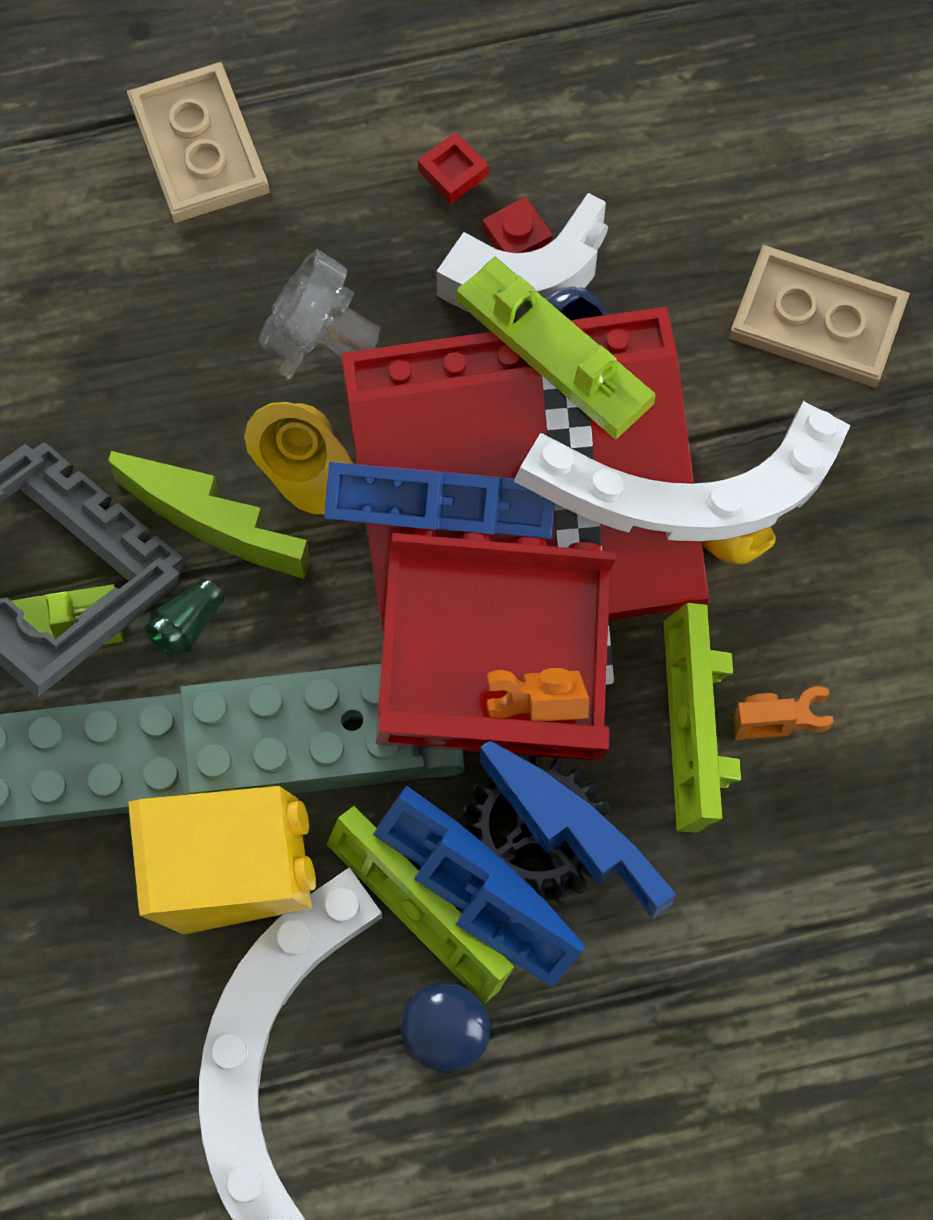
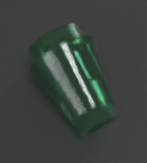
M205 578L200 579L196 584L190 586L150 613L151 620L145 625L146 634L154 645L168 656L177 657L182 651L189 652L217 612L218 607L225 601L222 592L211 581Z

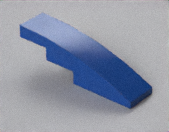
M329 462L324 518L432 530L446 529L485 534L499 533L551 539L553 538L556 503L515 483V478Z
M489 741L480 747V764L546 854L566 841L598 886H601L618 874L652 920L671 907L676 893L637 847L593 806L542 769L497 744Z
M405 786L379 823L373 835L421 866L414 880L462 910L456 923L457 926L553 988L583 952L585 945L550 905L502 858L456 820L411 788Z

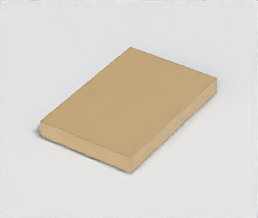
M222 62L127 91L131 108L174 223L270 193L268 181Z
M763 245L732 325L729 339L877 388L910 293Z

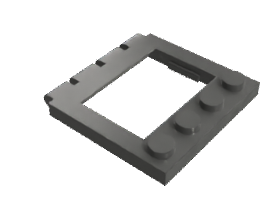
M46 442L33 450L24 444L0 461V503L20 489L129 582L119 590L115 587L79 615L76 618V623L56 639L47 632L39 633L23 619L24 612L7 597L0 598V666L37 698L174 589L178 584L179 571L185 564V558L158 536L152 537L144 544L143 542L150 534V529L119 503L107 509L112 501V497L81 471H77L69 477L74 465Z

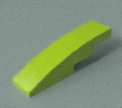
M111 451L108 462L115 481L159 516L201 541L248 562L305 579L310 563L307 540L265 530L261 508L220 498L215 476Z

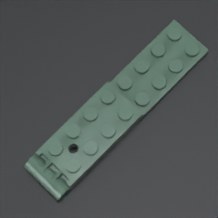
M381 664L180 686V694L0 714V828L129 813L128 801L145 798L280 786L289 793L296 794L426 778H447L459 775L465 771L463 751L375 744ZM355 719L363 723L355 731H349L344 728V725L350 720Z

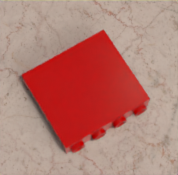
M408 528L403 530L402 534L393 533L388 554L375 744L480 752V747L491 741L515 755L600 761L609 750V727H604L610 570L616 561V552L601 551L600 545L590 542L572 543L568 548L546 546V541L532 537L518 538L513 543L491 541L490 536L482 533H463L458 538L436 537L434 531L422 528ZM549 668L579 671L589 696V718L531 721L529 713L516 714L504 719L492 718L489 716L486 700L502 698L507 695L508 691H490L487 673L495 670H506L513 673L519 681L523 682V674L541 673Z

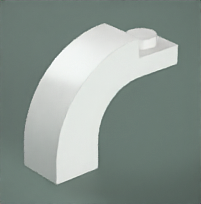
M588 193L559 236L547 246L532 252L509 253L500 251L463 232L436 271L437 296L467 311L456 301V290L469 278L473 277L494 256L518 276L520 275L544 298L560 288L570 286L585 288L595 276L597 250L608 230V225L604 224L606 202ZM523 306L515 314L514 319H520L529 309Z

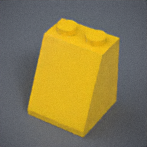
M273 786L128 801L139 916L185 935L312 909L310 891L316 887V876L311 859L305 856L303 835L308 834L309 831L308 815L303 802L298 801L297 797L282 787Z

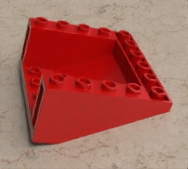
M667 307L570 320L599 346L602 345L616 357L620 364L656 394L654 405L616 440L591 419L594 460L618 471L649 480L694 484L678 356ZM493 332L341 353L347 411L356 464L516 478L522 463L540 433L548 436L542 375ZM555 518L553 538H539L546 541V546L558 547ZM365 523L383 634L388 554L392 534H402L403 530L413 527ZM600 524L602 551L616 552V561L610 570L609 621L677 611L686 603L708 604L709 595L702 541L667 540L666 532L632 526L630 532ZM446 529L432 530L436 533V537L458 538L463 533H475ZM499 533L486 534L491 537V541L513 543L515 539L528 537Z

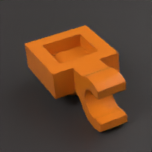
M549 668L541 673L523 674V682L519 681L513 673L506 670H495L487 673L490 691H508L507 695L502 698L486 700L488 713L492 718L504 719L524 713L530 714L531 721L589 718V696L579 671Z
M822 686L811 687L802 693L797 702L794 701V698L778 699V695L773 693H761L747 697L745 702L738 703L732 718L735 740L790 736L791 731L807 730L813 733H822L829 730L834 723L833 716L818 717L812 714L809 709L811 703L827 701L830 695L829 688Z

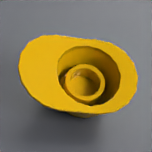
M280 402L270 403L258 409L247 422L244 439L247 452L256 465L268 476L283 496L298 509L311 514H324L329 462L354 464L346 449L333 435L332 426L325 415L313 406L302 403Z

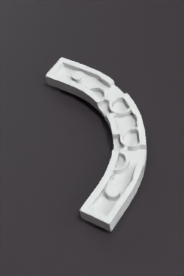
M803 401L781 446L766 461L744 474L729 479L696 484L668 483L633 476L590 459L540 433L522 463L514 482L589 520L621 531L630 532L632 526L666 532L667 540L708 541L728 539L747 535L772 526L780 516L791 511L796 506L800 508L818 489L833 464L850 425L835 418L830 413Z
M350 867L310 894L312 909L283 914L257 939L238 964L223 990L212 1016L203 1048L199 1076V1117L202 1141L209 1169L220 1198L232 1220H305L280 1181L268 1154L258 1106L260 1077L269 1033L282 1005L286 1004L288 998L301 981L321 961L382 919L381 911Z

